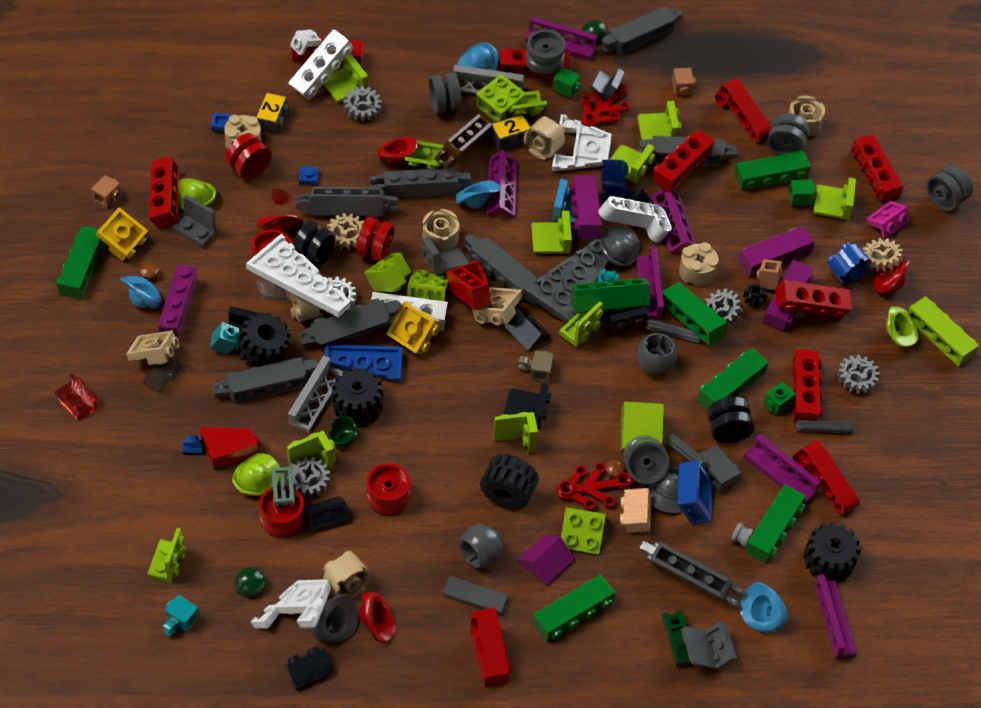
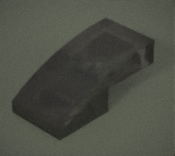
M168 359L165 364H156L143 379L144 384L161 392L169 380L173 381L183 366L171 359Z

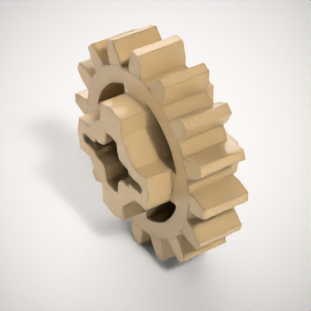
M343 213V217L336 215V220L330 219L327 229L336 234L334 247L340 245V249H343L345 246L348 250H350V246L356 248L358 236L364 221H359V216L353 218V214H350L348 217Z
M879 238L878 242L872 240V244L866 243L863 251L872 261V265L869 264V268L875 267L876 271L883 269L885 272L886 268L893 270V266L898 267L903 257V250L900 249V244L895 245L896 241L889 242V239L882 241L881 238Z

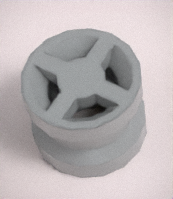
M739 522L732 534L731 541L739 542L741 546L746 547L747 541L753 534L754 529H747Z

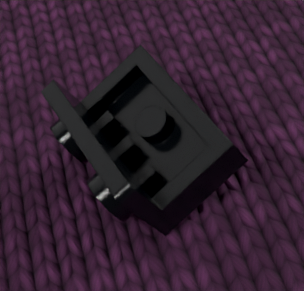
M318 646L306 650V655L299 657V654L287 658L288 662L283 664L284 669H287L294 689L334 672L325 648L319 649Z

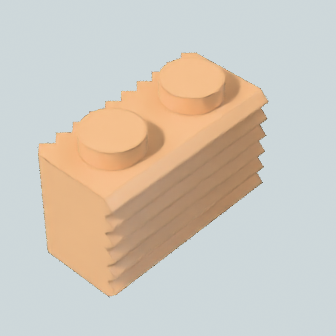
M649 488L624 490V497H621V507L624 509V514H620L621 526L625 527L627 533L649 532L651 524V494Z

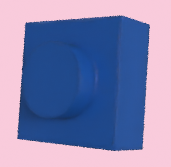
M213 113L211 131L224 132L225 124L231 114Z
M300 166L299 185L317 186L318 167Z

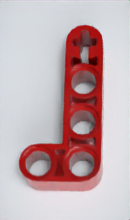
M735 78L722 85L715 94L716 103L722 108L726 105L730 106L755 143L767 138L771 125L742 82Z
M813 441L792 456V460L804 469L808 468L810 473L821 481L819 487L838 514L844 515L859 505L857 495L820 441Z

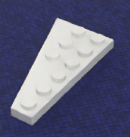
M282 234L246 263L247 270L337 317H340L350 307V300L337 288H333L329 284V280L326 277H322L319 274V270L303 254H299L291 243L289 244L285 241V237Z

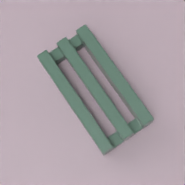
M292 467L271 468L274 507H277L278 504L286 506L288 503L295 505ZM284 472H288L290 498H286ZM276 473H280L282 494L280 499H278Z

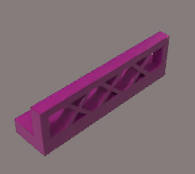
M531 17L525 43H527L528 37L538 30L554 29L564 38L565 52H570L572 57L586 61L591 60L596 48L597 35ZM534 24L540 25L543 29L535 28ZM567 34H571V35H573L575 38H574V39H573V38H569V36H568ZM583 39L592 40V43H587Z
M503 151L489 158L488 181L496 182L501 187V190L491 194L488 198L487 215L494 217L502 212L512 219L515 217L517 160Z
M661 189L651 197L655 205L662 207L665 211L666 208L670 209L669 222L670 224L671 222L675 223L673 232H669L665 237L670 253L674 254L684 247L696 244L679 192L673 189L669 193ZM665 195L664 203L660 204L658 199ZM675 237H679L681 242L674 246Z
M651 247L649 256H636L637 278H645L650 284V305L644 306L648 312L647 320H661L664 304L656 247Z
M762 435L756 436L754 445L744 454V459L781 488L785 484L806 495L804 504H807L817 494L821 481Z
M818 575L814 589L834 658L837 660L855 657L857 653L836 582H826L825 575Z

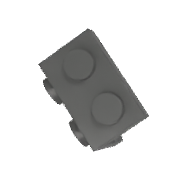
M429 237L422 238L423 246H420L421 255L434 275L445 274L449 270L469 263L460 248L439 252Z
M719 621L706 631L686 626L681 629L689 660L694 666L720 671L737 660L725 622Z

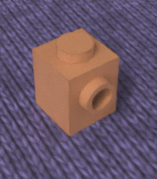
M676 68L673 70L672 84L675 96L692 95L693 88H696V78L693 77L691 68Z
M106 175L91 188L93 201L107 209L121 196L119 182Z
M763 260L760 269L757 271V280H759L762 288L775 290V287L781 283L782 261Z

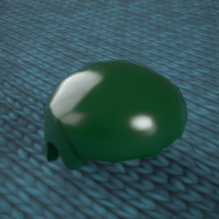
M598 20L588 21L581 30L597 35L596 46L601 45L602 39L608 35L606 25Z
M339 416L331 422L328 436L329 439L333 440L335 446L339 448L349 447L358 438V428L352 418Z
M255 567L242 569L238 572L234 581L235 591L242 594L244 598H253L261 595L267 586L266 576L260 569Z

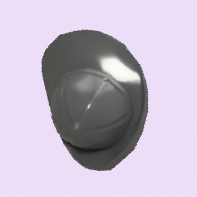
M615 226L610 228L603 234L600 241L604 257L608 263L615 266L628 267L638 256L640 248L639 239L633 230L627 227Z
M669 467L666 475L660 481L647 485L651 494V505L656 509L667 513L681 512L677 505L679 468Z
M342 594L324 604L316 626L311 627V634L315 639L325 644H337L352 636L357 628L358 617L355 604L346 594Z

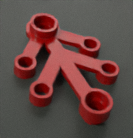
M619 83L618 88L611 97L603 102L601 96L591 89L596 106L593 112L590 107L591 96L588 94L582 95L581 104L584 108V114L581 116L582 125L590 128L591 126L595 127L597 123H617L620 117L618 112H629L630 104L627 101H622L620 105H610L617 98L623 99L627 96L628 88L626 85ZM601 113H610L609 116H599Z
M599 462L595 464L594 470L583 484L576 485L579 479L585 478L587 474L586 467L579 465L575 468V473L568 481H562L557 485L556 494L563 500L573 499L583 505L585 511L593 512L596 502L579 494L585 492L601 501L605 509L610 510L615 506V498L607 496L598 490L615 487L626 490L631 487L633 478L628 472H621L617 475V479L595 482L599 476L605 474L606 465Z

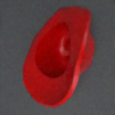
M399 137L382 144L377 150L376 157H384L390 164H400L405 161V157L415 152L418 146L417 141L413 137Z
M295 215L260 217L257 220L256 227L261 228L264 226L265 230L274 229L286 234L292 225L300 224L304 220Z
M911 260L899 263L898 267L893 266V270L886 268L884 272L883 269H880L873 278L874 289L879 293L900 290L905 284V270Z
M377 592L363 593V604L359 610L361 623L370 628L373 638L378 642L389 641L396 628V622L389 605Z

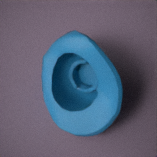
M479 43L469 48L459 59L457 65L496 71L499 56L497 50L491 44Z
M491 180L470 185L456 194V203L461 204L464 201L470 208H481L487 203L490 195L501 190V187Z
M137 276L120 278L129 288V299L133 305L138 308H160L162 303L161 294L150 281Z
M756 582L746 590V594L741 600L740 612L748 626L763 633L777 632L785 627L788 618L787 609L780 597L770 587Z

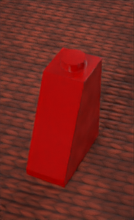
M200 428V437L213 470L245 460L249 456L259 453L258 447L261 446L258 435L254 436L252 429Z

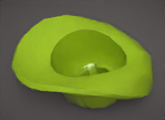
M184 178L179 180L178 208L184 210L183 197L185 195L195 198L204 206L212 205L216 198V188L206 182Z
M897 306L890 307L886 321V331L899 346H913L919 337L914 320L907 310Z
M263 453L253 454L237 467L233 474L232 482L235 488L243 495L261 496L267 489L273 487L271 468H280V466L270 455ZM276 473V482L278 484L280 473Z

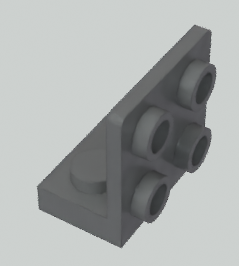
M185 195L183 197L185 216L173 227L174 232L203 249L217 235L215 212L212 208L199 203L195 198Z

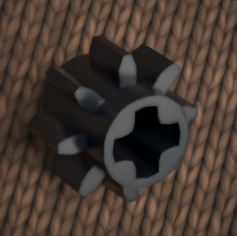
M758 284L748 285L747 290H744L743 297L746 298L745 303L752 307L762 306L763 301H766L767 294L764 293L765 288Z

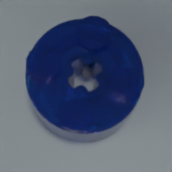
M602 159L601 195L623 196V194H627L628 184L624 180V176H628L627 162L617 159Z

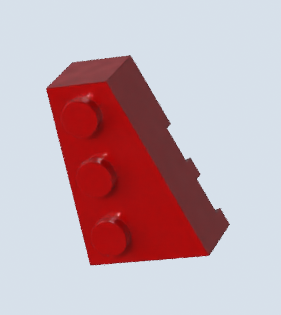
M479 260L446 272L449 291L471 308L482 310L485 306L492 304L489 284Z
M496 607L471 612L469 632L483 686L487 687L509 682V674H512V667L510 661H507L506 658L507 648L506 644L503 643Z

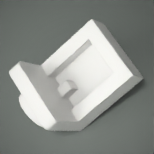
M312 30L296 31L290 46L298 54L303 55L307 47L319 46L322 40Z

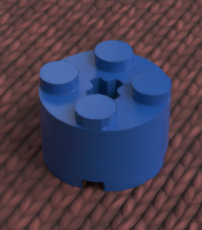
M849 242L845 243L836 255L831 256L827 260L829 269L844 286L850 285L848 282L851 280L854 282L860 280L869 271L868 265H872V261L857 244H850Z

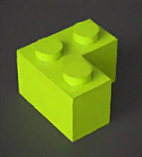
M391 253L364 272L374 292L394 293L400 290L401 285L406 282V275L411 273L401 253Z

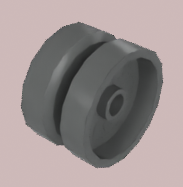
M538 30L528 37L526 48L527 66L532 71L544 75L559 71L564 62V38L552 30Z
M445 73L443 79L440 75L429 76V95L434 113H445L447 107L451 112L461 110L462 97L456 73Z
M792 113L777 115L773 119L767 138L768 148L776 155L804 151L810 133V126L799 115Z
M951 164L927 179L926 190L929 198L937 207L945 211H951L972 196L973 184L962 168Z
M640 435L626 444L623 451V462L629 475L635 481L642 484H652L660 481L666 475L669 468V456L663 444L657 438L649 435Z

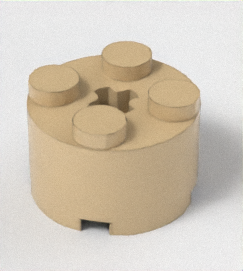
M800 96L794 102L792 101L789 113L804 118L810 126L809 136H816L822 126L825 107L821 102H817L814 97Z
M232 115L229 117L224 127L227 148L237 137L245 133H252L261 141V128L256 117L247 115Z
M543 116L525 132L524 143L525 145L528 144L529 152L536 158L542 160L551 158L565 143V129L562 125Z
M440 209L438 212L430 211L423 219L422 238L429 237L439 252L454 248L459 241L460 225L458 217L446 209Z
M693 244L683 249L679 274L684 282H690L694 286L702 287L713 281L719 258L710 244Z
M286 290L287 299L291 300L292 303L290 311L293 319L296 318L299 322L323 316V313H320L322 308Z
M346 551L341 557L335 561H329L324 566L325 573L323 579L330 581L332 585L331 591L336 596L346 594L352 600L365 590L363 586L366 582L370 583L372 579L371 572L358 556L351 551Z

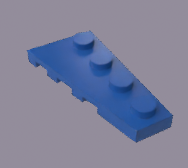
M325 344V356L330 358L332 367L352 371V368L362 371V368L368 369V373L374 372L377 378L401 383L402 347Z

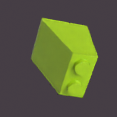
M623 403L621 407V451H624L627 443L640 435L652 436L662 443L664 404Z

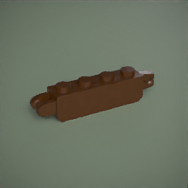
M479 114L476 115L447 140L434 160L437 162L442 160L444 162L443 167L446 169L449 166L452 168L485 139L492 127L491 122L493 119L489 116L483 118Z

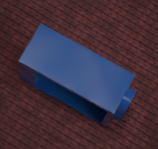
M699 461L679 464L677 505L692 525L711 522L713 481Z

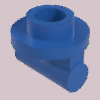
M197 435L186 436V439L182 440V454L203 453L202 439H198Z

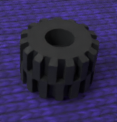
M260 312L256 313L255 317L250 315L247 321H244L238 335L236 352L240 353L239 358L242 361H247L246 365L249 367L251 365L261 367L270 363L282 362L291 341V332L287 329L288 325L285 322H280V317L276 316L274 318L271 316V313L266 312V315H262Z
M352 368L351 372L345 370L342 372L343 376L338 375L332 384V401L335 415L348 416L355 423H358V426H363L364 422L372 423L373 418L378 419L380 411H383V386L381 379L376 378L374 372L368 373V369L362 368V371Z
M498 454L491 459L480 482V490L494 504H498L503 508H509L510 510H521L523 507H527L539 482V475L535 472L536 469L529 465L527 461L521 460L517 456H510L509 454Z
M830 522L829 526L826 523H822L819 529L815 527L809 536L803 558L806 559L804 563L806 568L811 567L809 573L813 576L816 573L818 575H825V578H829V581H835L838 578L839 582H841L846 576L849 577L855 569L861 553L859 537H854L855 532L852 529H845L846 525L842 523L840 526H836V522Z

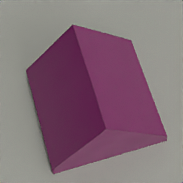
M544 534L517 559V562L548 586L575 559L561 536Z

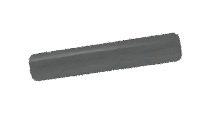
M652 319L648 320L647 330L697 343L701 341L690 329Z
M797 420L796 430L852 434L854 424L852 422Z
M674 434L666 437V443L689 461H699L703 468H707V459Z

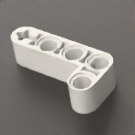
M610 196L598 211L604 220L646 228L649 238L656 243H660L672 229L665 210L655 204Z

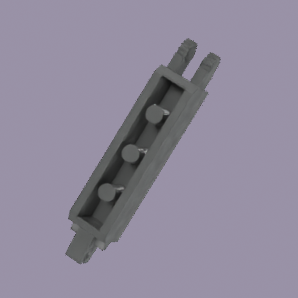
M664 6L633 21L615 27L609 31V35L602 39L601 52L609 54L616 51L617 54H624L673 32L674 23L682 19L683 13L678 7L668 9Z
M653 136L652 139L639 141L638 146L640 148L638 152L642 153L648 144L655 146V159L653 163L661 164L668 154H672L679 144H683L686 141L687 137ZM713 138L715 140L713 152L699 166L719 167L722 165L723 159H736L737 146L724 144V139Z
M455 167L447 169L384 172V175L372 176L369 179V183L373 185L371 188H381L384 190V194L387 196L404 199L454 196L457 194L458 188L471 185L470 173L457 172Z
M314 187L311 189L310 194H299L295 204L297 210L310 211V215L319 217L324 215L343 216V213L346 216L353 214V217L384 216L386 211L398 210V197L384 195V190L381 188Z
M473 234L465 236L466 244L464 248L470 254L471 262L479 260L484 273L497 281L499 286L505 289L523 290L535 282V275L491 239L483 238L479 240ZM523 293L521 302L527 300L534 305L538 304Z
M377 298L369 301L368 305L351 307L350 311L344 312L340 317L332 314L333 317L327 319L325 317L315 319L310 328L299 333L302 345L317 343L324 348L325 344H335L388 326L391 321L390 316L396 315L402 305L398 300L384 303L383 299L379 300Z
M300 357L296 359L291 358L283 362L270 363L261 367H252L239 372L234 371L226 374L225 380L212 384L215 398L230 396L232 402L239 403L304 388L307 383L306 380L311 377L319 362L314 359L302 361Z
M643 541L640 546V550L648 554L646 559L650 560L651 564L721 602L725 601L738 607L740 605L738 600L727 595L729 590L734 591L740 596L746 594L745 590L732 584V580L662 542H659V544L655 542L654 545Z

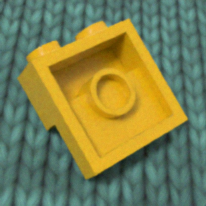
M119 207L95 235L110 246L108 249L110 252L124 261L125 258L130 260L136 252L134 248L137 245L141 247L147 240L145 235L148 230Z
M404 301L386 335L414 353L422 354L429 350L431 346L429 341L432 335L436 336L438 334L440 321L427 312L421 311L409 302Z

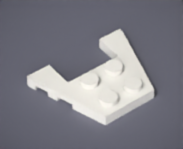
M561 114L559 124L564 127L565 132L577 133L573 157L554 154L552 171L606 166L612 134L593 126L589 128L582 125L580 121L569 120L566 115Z
M328 579L298 580L279 596L280 601L276 605H269L264 609L265 614L259 619L255 617L251 623L254 628H269L280 613H302L297 620L300 628L315 627L332 585Z

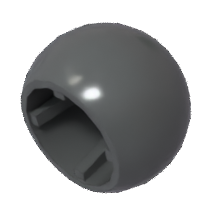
M660 333L644 337L636 350V359L639 366L645 372L653 375H661L670 371L678 358V350L674 341Z
M486 524L470 526L463 532L459 540L462 555L475 568H488L494 565L502 555L503 546L500 534L497 530Z

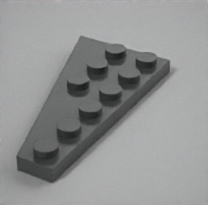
M603 234L600 236V239L593 240L573 256L567 258L544 276L525 287L522 293L567 324L576 313L572 307L571 285L595 283L601 270H603L608 262L601 250L600 241Z

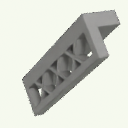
M454 65L453 72L456 73L458 80H462L467 84L463 88L460 87L461 93L476 95L480 90H476L473 87L474 84L481 83L485 87L500 74L522 90L524 75Z
M323 356L288 413L289 425L308 433L311 432L332 397L331 385L335 382V379L327 381L326 376L329 372L337 376H343L342 370L331 366L330 358ZM327 387L328 393L319 396L318 389ZM318 401L319 408L310 410L309 404ZM307 416L311 420L308 425L299 422L301 418Z

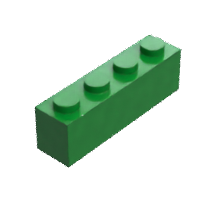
M804 151L736 163L734 177L741 191L752 190L754 188L787 183L791 180L808 178L811 166Z
M82 226L80 232L76 233L74 246L69 249L68 260L64 261L61 276H58L56 279L59 295L82 299L105 244L95 235L99 229Z
M645 278L571 285L572 307L580 314L588 313L598 302L603 303L604 312L607 309L624 310L625 307L643 308L646 305H650V284Z
M680 282L662 291L664 308L708 346L727 336L726 320L715 313L711 307L703 303L699 297H696Z
M753 348L748 352H743L738 357V360L734 363L730 362L723 372L717 373L712 378V381L708 384L704 383L700 387L698 401L708 409L712 403L720 399L737 397L767 372L769 361Z
M784 484L747 541L744 552L765 564L769 558L773 559L778 551L777 545L779 543L783 544L787 537V529L793 528L797 520L795 518L796 515H801L805 509L804 499L806 495Z
M600 574L533 614L532 624L546 642L552 639L556 640L568 629H575L583 620L593 618L601 609H608L614 603L615 591Z

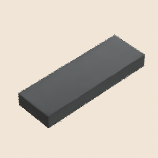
M449 576L442 593L443 597L480 609L496 607L498 615L502 614L508 598L507 594Z

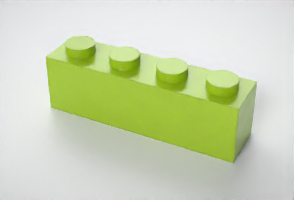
M925 296L910 306L908 313L914 320L917 329L958 367L975 356L979 347L976 341L968 336L960 326L955 324L947 314L942 312L933 301Z

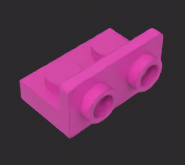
M893 201L888 202L867 218V225L881 229L882 237L885 239L909 222L907 206Z

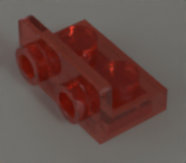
M72 373L69 375L70 382L55 391L54 394L66 409L80 421L98 408L96 402L98 398L93 390L86 388L85 383L80 377L76 378Z

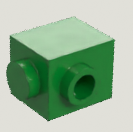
M562 67L554 77L553 90L571 98L581 88V76Z
M812 179L791 180L788 190L791 206L813 204L814 198L817 197V188L813 186Z
M782 381L766 392L763 404L768 411L777 416L793 405L796 393Z

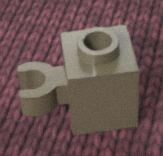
M535 350L533 360L520 356L518 370H531L530 380L549 383L554 354Z

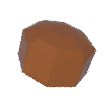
M147 263L141 267L140 275L146 280L153 282L158 279L159 268L155 264Z
M613 459L607 462L605 474L609 479H617V475L624 472L625 466L621 461Z

